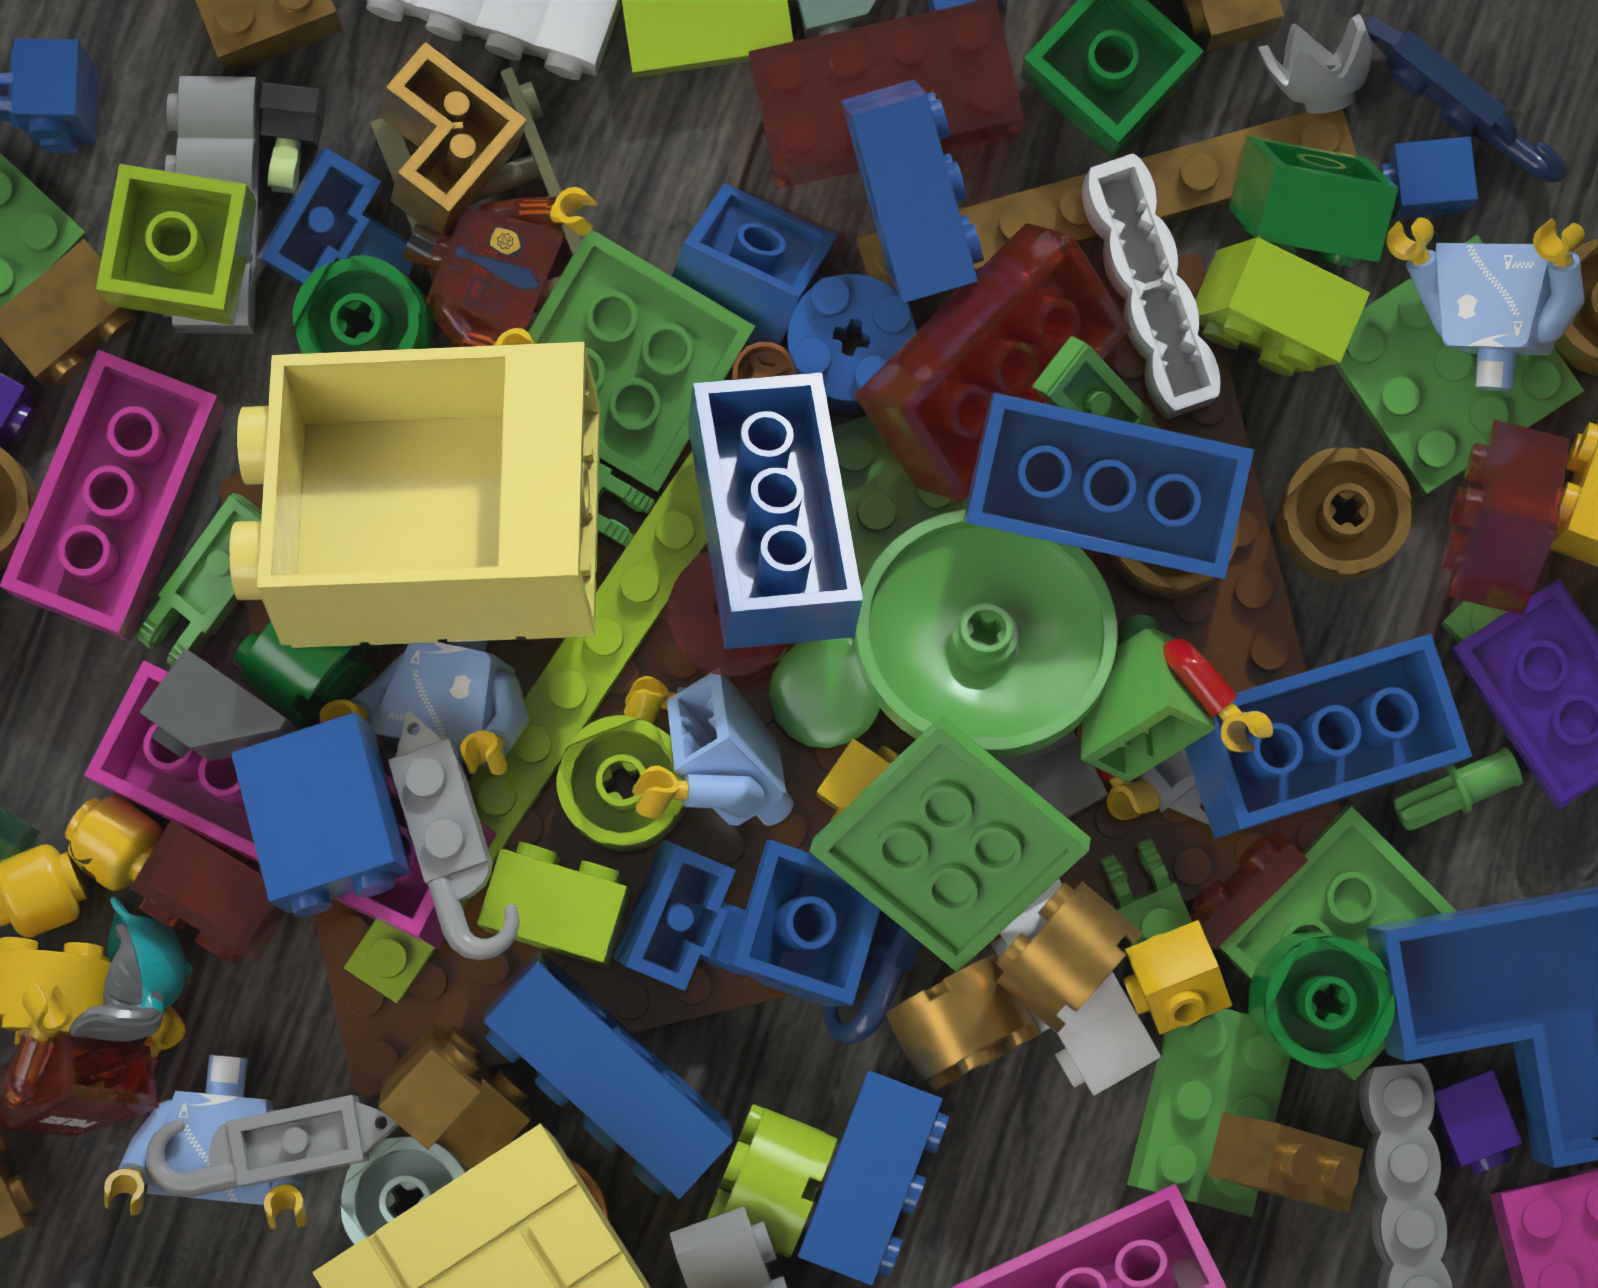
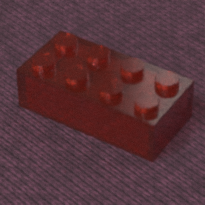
M981 0L748 51L750 76L776 190L859 172L860 169L841 100L910 80H915L926 93L934 92L936 100H941L950 131V137L940 139L943 153L1021 136L1024 116L997 0Z
M1025 223L976 272L978 282L962 286L854 394L916 488L961 503L970 492L991 393L1048 404L1032 386L1071 336L1085 342L1103 359L1131 330L1073 234Z

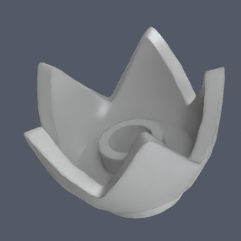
M1360 14L1355 15L1349 20L1344 36L1334 54L1330 53L1296 24L1291 25L1288 34L1283 66L1275 59L1268 45L1258 47L1271 77L1279 88L1292 101L1304 103L1306 111L1313 114L1332 112L1353 104L1356 100L1354 91L1364 85L1372 59V43Z

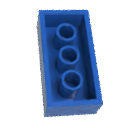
M822 373L693 383L688 429L725 649L853 638L863 598Z
M991 393L963 521L1225 579L1254 450L1012 396Z
M1431 634L1236 693L1238 697L1233 702L1242 713L1250 711L1262 712L1270 719L1273 725L1272 736L1262 739L1251 734L1248 727L1245 726V734L1255 747L1253 751L1235 752L1229 750L1224 745L1221 739V727L1224 721L1218 714L1214 716L1216 729L1185 747L1214 839L1429 773L1472 757Z
M541 950L488 1006L483 1022L489 1026V1033L485 1037L491 1045L513 1063L522 1056L537 1070L536 1074L538 1077L534 1080L536 1085L561 1107H564L569 1100L585 1114L584 1118L587 1121L583 1126L591 1136L611 1152L619 1144L633 1157L632 1161L635 1165L632 1171L659 1196L668 1189L680 1199L733 1142L731 1123Z

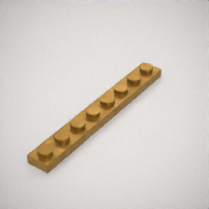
M1343 108L1319 114L1304 112L1140 158L1149 170L1155 185L1157 197L1155 214L1162 221L1230 203L1247 135L1357 156ZM1087 174L959 209L960 216L967 215L970 224H974L981 244L984 261L973 264L976 274L1102 239L1089 223L1083 207L1082 187ZM874 233L857 238V245L866 276L878 279L894 289L889 278L878 234Z

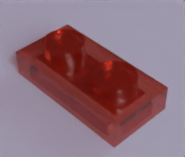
M1281 829L1272 838H1269L1267 835L1258 838L1244 851L1239 860L1242 866L1224 883L1221 880L1214 881L1198 895L1192 906L1195 909L1190 915L1192 922L1199 921L1209 945L1216 950L1309 860Z

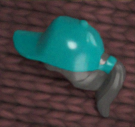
M113 896L110 898V901L115 909L108 938V958H110L111 964L105 980L102 1005L87 1009L73 1021L69 1028V1033L72 1037L109 1041H133L153 1034L161 1026L164 1010L177 1000L184 988L186 976L192 973V966L186 961L179 938L169 925L155 919L129 914L118 897Z

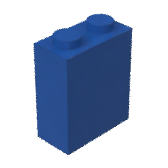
M356 712L231 752L270 903L287 913L293 912L295 917L311 916L332 907L331 899L355 892L357 897L378 895L395 886L393 879L412 874L373 726Z

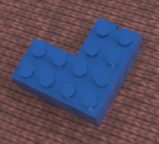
M1598 886L1366 927L1369 950L1381 960L1387 971L1386 974L1391 986L1390 992L1394 994L1395 1000L1394 1019L1389 1033L1384 1040L1386 1054L1409 1061L1513 1042L1532 1160L1553 1168L1598 1160V1141L1590 1139L1598 1137Z

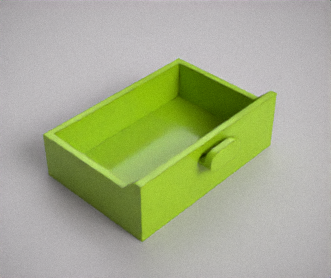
M622 0L633 78L794 55L795 48L787 0Z

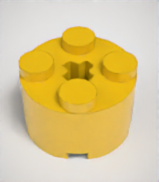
M18 937L0 938V1028L16 1031L14 1044L28 1045L29 1034L34 1022L24 1008L22 998L25 991L34 984H38L47 999L50 998L54 987L59 986L73 1012L72 1019L68 1025L55 1033H51L44 1048L65 1049L51 1047L60 1046L67 1047V1050H73L83 1044H88L89 1038L72 1037L69 1033V1028L73 1021L84 1011L102 1005L105 980L111 964L110 958L103 956L104 948L102 946L69 942L64 944V952L38 950V942L31 939ZM105 1040L107 1043L103 1044L101 1048L109 1047L111 1041Z

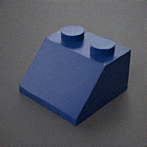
M724 183L685 240L672 277L755 325L754 330L745 343L749 346L757 342H772L783 346L788 338V327L792 313L800 299L816 284L838 235Z
M766 840L729 966L769 988L826 1007L851 1006L855 999L880 909L813 854L772 840Z

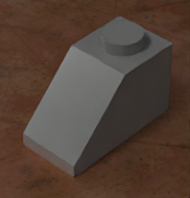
M186 648L140 710L142 715L158 725L151 737L182 759L190 749L208 761L232 757L231 752L301 730Z

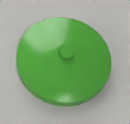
M966 509L940 514L913 526L896 538L877 558L861 589L863 602L854 636L856 658L863 680L883 712L899 728L915 739L941 715H944L995 759L1013 758L1043 749L1069 734L1089 715L1103 694L1109 680L1118 638L1116 613L1109 589L1095 564L1080 547L966 523L963 521Z

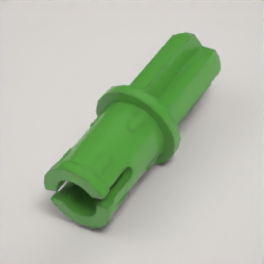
M1504 747L1499 752L1456 770L1452 765L1444 768L1445 775L1397 795L1393 800L1394 808L1403 827L1406 830L1412 831L1458 810H1461L1464 814L1473 811L1472 804L1513 786H1520L1523 784V779L1515 758L1510 750Z

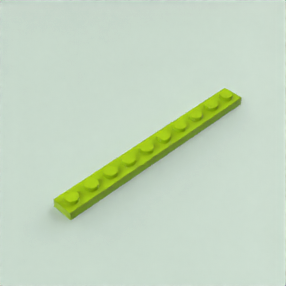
M692 451L596 592L595 636L565 638L525 697L524 701L529 715V722L509 753L506 754L507 770L505 773L493 775L489 768L479 766L468 782L479 820L497 833L489 848L493 864L498 858L500 848L504 849L559 768L562 756L574 736L587 726L708 546ZM471 897L462 902L461 905L463 909L465 908ZM375 920L344 966V969L395 1003L400 1004L436 951V948Z

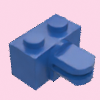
M14 38V48L11 49V73H0V122H11L13 129H23L33 144H40V149L46 152L74 153L78 151V144L96 145L99 71L78 39Z
M325 148L317 154L257 255L256 260L302 286L305 280L319 267L329 262L333 263L350 256L360 255L381 259L408 276L413 265V252L405 249L408 241L403 236L364 212L381 181L328 148Z
M662 839L612 958L628 968L684 991L698 959L732 973L745 975L729 965L746 910L723 901L736 870Z

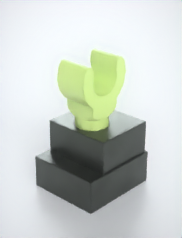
M263 82L260 108L263 111L260 135L266 143L275 144L268 173V186L272 187L273 192L294 194L299 186L300 147L319 149L321 127L324 125L327 100L318 88Z

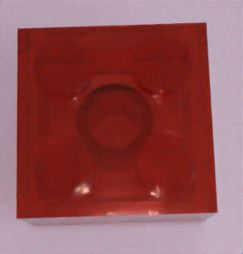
M1494 420L1486 443L1474 442L1465 472V480L1471 481L1470 486L1467 488L1457 487L1449 515V523L1459 527L1458 532H1450L1442 559V568L1452 570L1448 597L1524 615L1558 529L1569 438Z
M173 821L169 822L130 886L132 890L145 897L139 909L179 931L183 930L186 923L191 924L200 930L194 942L234 964H237L242 955L258 962L287 912L269 902L262 874Z

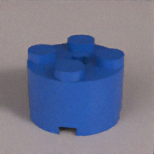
M859 274L826 277L819 280L796 305L788 327V353L795 367L796 375L822 373L828 410L844 414H859L872 410V408L885 403L899 393L911 374L916 348L915 322L909 304L907 302L903 303L897 292L886 283L873 277ZM850 333H856L861 335V344L868 348L857 347L853 356H846L842 353V342L837 339L846 340Z

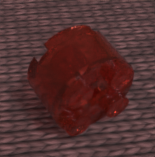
M709 552L695 557L675 581L668 603V621L672 638L683 659L703 677L708 674H716L729 678L733 684L747 683L773 670L781 658L792 648L793 643L725 649L720 617L716 614L718 605Z

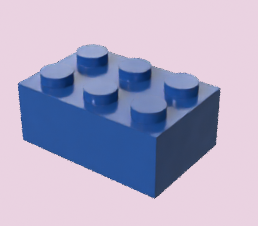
M915 80L841 100L889 278L901 301L905 303L978 282L973 264L984 261L983 252L974 224H970L967 215L960 216L957 202L967 199V194L957 161L953 162L951 154L944 155L940 139L950 137V131L941 100H936L934 92L926 93Z
M868 1070L798 1254L799 1258L873 1285L877 1273L887 1277L890 1276L903 1242L902 1239L892 1236L893 1229L900 1211L913 1215L926 1180L925 1177L915 1174L923 1150L933 1154L936 1153L949 1119L948 1115L938 1112L943 1098Z

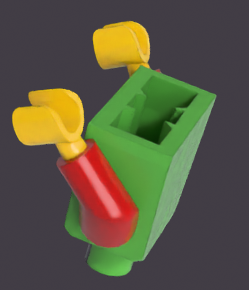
M1133 615L1125 618L1120 623V645L1116 647L1112 670L1104 692L1093 710L1077 726V735L1081 742V761L1094 766L1101 781H1109L1113 788L1110 790L1107 798V806L1111 815L1120 820L1137 818L1141 814L1155 811L1159 807V794L1152 784L1145 780L1131 781L1215 730L1214 716L1217 714L1224 721L1221 727V739L1229 750L1235 752L1255 750L1253 743L1245 734V726L1248 727L1251 734L1259 739L1271 737L1273 734V725L1264 713L1259 711L1242 713L1233 702L1238 697L1236 693L1188 640L1175 639L1159 631L1157 621L1147 615Z

